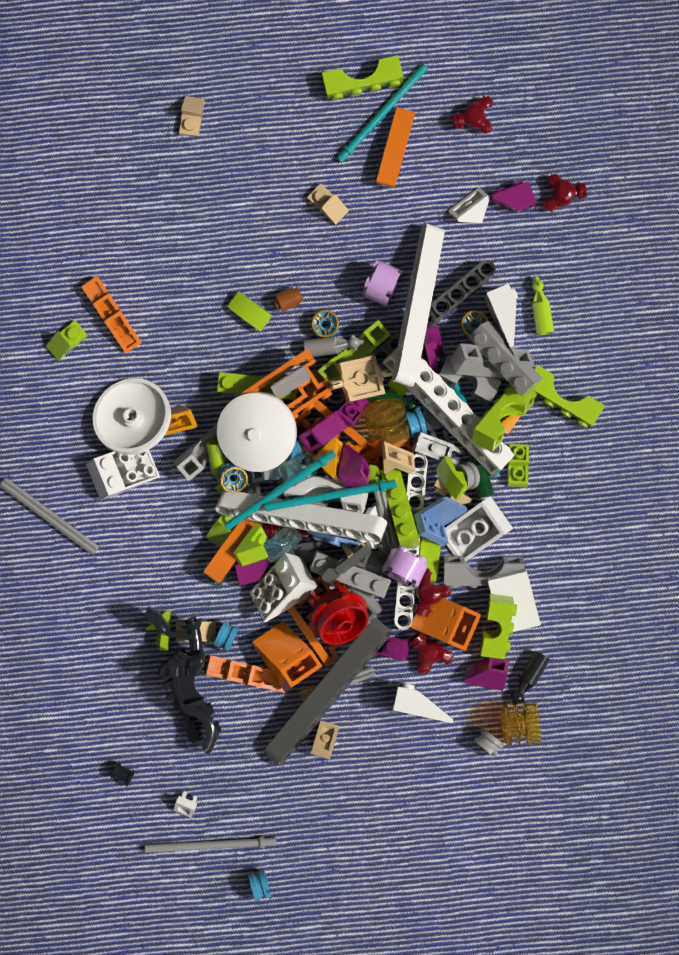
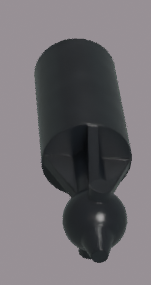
M534 651L519 677L518 692L511 693L513 707L525 702L523 694L533 686L535 687L550 661L548 657Z

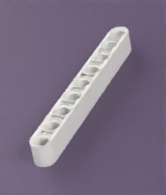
M427 223L423 225L419 235L392 374L393 382L408 387L414 386L418 375L445 232L444 229Z
M415 454L414 459L421 458L424 461V466L422 468L415 467L414 472L408 473L406 491L408 500L412 497H417L420 500L419 507H411L413 517L424 506L428 462L427 458L422 454ZM415 477L420 478L422 481V486L419 488H414L411 485V480ZM420 546L409 548V554L415 557L419 555ZM400 582L397 583L394 624L402 630L409 628L412 624L415 599L413 583L409 587L403 586ZM403 595L410 597L411 602L407 607L402 606L399 602L400 597ZM400 615L408 617L409 622L406 626L402 627L398 624L397 620Z
M223 490L215 510L221 515L235 517L264 496L243 492L230 493ZM275 498L269 503L283 501V499ZM312 504L266 512L265 506H263L245 519L374 543L381 541L387 526V521L379 516Z

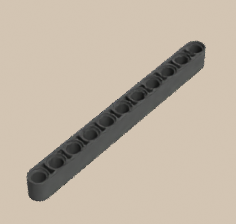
M490 260L480 262L431 303L429 317L432 319V322L427 325V328L438 324L494 276L495 264ZM489 266L492 272L488 275L483 274L481 268ZM473 278L476 280L477 285L469 287L466 284V280ZM459 291L462 297L459 300H455L451 297V293ZM443 303L446 305L447 310L442 313L438 312L436 305ZM401 329L369 356L375 355L376 357L382 353L388 357L394 351L391 348V343L399 341ZM377 362L381 370L386 367L383 363ZM342 387L331 390V393L334 391L340 392L342 397L338 401H333L329 396L328 401L330 404L338 406L346 401Z

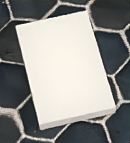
M526 569L488 578L491 594L513 597L514 604H517L516 616H512L511 621L514 623L513 632L541 625Z

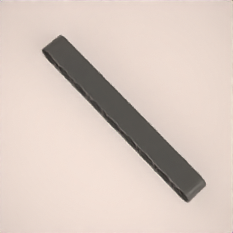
M375 618L367 625L364 631L266 747L264 753L278 766H281L291 756L389 638L392 631L379 619Z

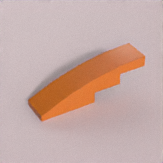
M396 108L376 180L377 184L395 188L415 117L414 111Z
M97 275L81 285L125 353H128L142 343Z
M212 655L208 656L205 675L285 693L269 668Z

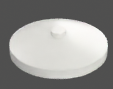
M139 378L125 379L110 386L99 397L93 411V427L100 441L108 449L124 455L139 454L154 447L166 434L171 421V407L163 391L154 383Z
M249 392L236 397L223 409L217 423V438L224 455L234 465L247 471L263 472L274 469L288 458L296 443L297 428L293 414L280 399L268 393Z

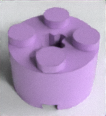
M376 260L372 268L373 272L365 282L362 295L387 307L397 287V280H400L403 271Z
M399 545L398 548H392L381 571L384 573L387 570L389 572L387 576L407 586L409 582L413 583V588H417L428 567L426 564L427 559L420 555L415 557L409 554L407 548Z

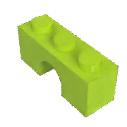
M489 594L486 611L487 620L497 621L500 626L494 631L483 630L480 646L481 656L505 659L506 652L509 653L511 641H508L509 634H513L514 623L511 621L512 616H516L517 604H514L513 597Z

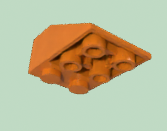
M444 598L439 603L431 605L430 609L432 612L429 613L428 617L418 613L415 614L410 626L411 628L463 651H466L481 617V614Z
M284 621L251 642L284 692L322 667L313 651Z

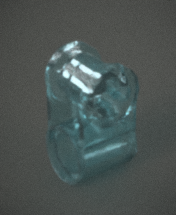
M304 453L280 464L276 471L282 483L312 464L314 459L310 454ZM317 470L308 475L307 477H305L297 484L314 477Z

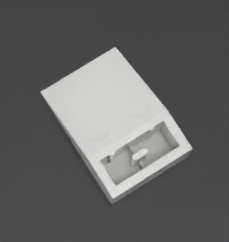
M149 450L134 455L111 452L94 458L86 464L100 500L121 494L160 477Z
M284 553L253 587L249 594L263 621L267 622L305 600L309 596V592L313 591L317 585L302 557Z

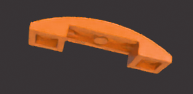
M245 519L240 522L203 573L220 584L237 560L233 553L254 524L263 526L264 523Z

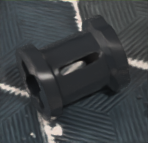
M118 762L110 778L113 779L115 777L124 782L125 786L128 787L136 771H131L122 766L121 762Z

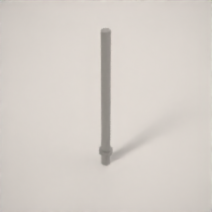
M260 836L259 839L145 845V853L242 847L265 848V846H277L276 838Z

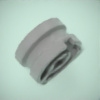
M465 462L454 465L456 471L463 472L467 481L466 491L475 489L480 482V474L475 464Z
M482 728L480 736L476 737L473 741L496 757L498 755L497 751L505 745Z

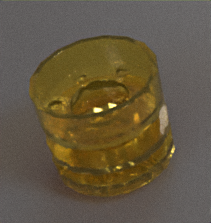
M396 398L380 399L372 402L364 409L369 440L374 447L382 448L384 441L394 446H400L408 441L410 429L406 420L405 404L401 400Z
M537 702L523 703L521 713H518L516 704H512V713H509L508 705H502L500 717L501 731L506 747L512 746V737H515L516 746H520L521 736H525L527 745L541 744V727Z

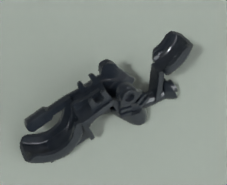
M148 606L145 617L155 626L157 632L166 633V636L189 640V652L180 647L169 659L162 662L158 674L161 678L168 679L164 681L162 689H171V692L167 693L166 699H174L175 708L179 707L185 722L183 726L191 743L198 742L200 736L194 721L190 720L189 715L196 717L203 724L206 735L202 750L209 755L222 729L219 722L213 718L212 714L215 712L211 702L207 703L205 695H200L194 685L195 676L201 671L206 658L200 631L202 618L197 619L196 616L184 620L186 624L181 627L187 632L170 630L168 622L158 610Z

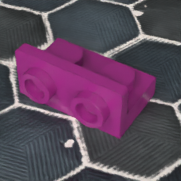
M437 325L426 328L423 344L425 360L435 373L439 372L437 364L440 363V358L445 356L440 330Z

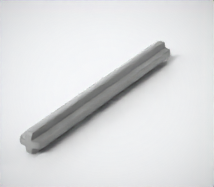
M8 478L2 480L0 487L90 554H95L99 548L98 545Z

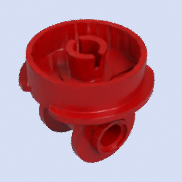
M335 580L333 581L334 589L319 596L314 591L309 592L311 600L308 603L313 613L310 626L313 633L325 643L341 645L358 637L366 628L369 617L367 604L363 597L356 593H349L345 584L341 586L339 581Z

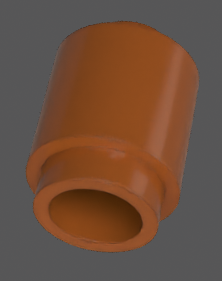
M291 287L275 294L276 298L273 299L277 310L282 309L283 312L299 306L304 301L298 287Z

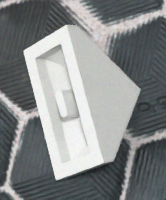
M478 187L448 210V212L458 222L482 223L490 198Z

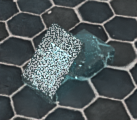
M284 527L263 545L268 554L267 559L269 562L278 561L284 553L295 555L292 548L302 540L296 528Z

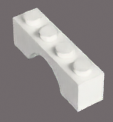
M289 473L288 479H290L296 474ZM307 476L285 491L284 497L285 500L347 488L342 481L337 482L335 479H328L322 476ZM368 493L337 498V500L341 503L343 509L359 510L363 513Z

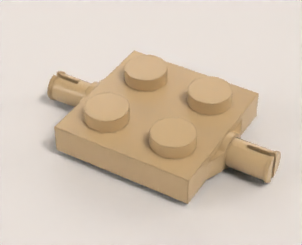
M374 355L337 364L340 380L330 381L329 385L331 390L342 387L346 401L349 403L385 394L383 378L392 376L393 373L389 369L381 370Z

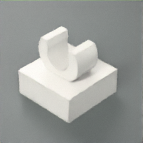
M185 791L182 797H178L173 811L192 818L197 806V796L194 795L193 800L190 801L186 799L187 792Z

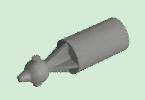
M354 334L351 335L349 340L336 336L304 341V350L308 349L312 357L340 353L347 347L353 348V351H356L357 347L364 343V340L358 339Z

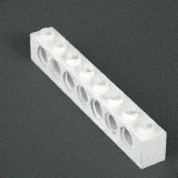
M397 348L382 362L392 373ZM420 359L416 382L413 387H406L492 476L495 475L513 458L514 454L502 442L493 453L472 442V428L476 422L480 423L482 419L473 413L468 404L463 402L456 395L455 391L446 385L440 375L435 373L424 359Z

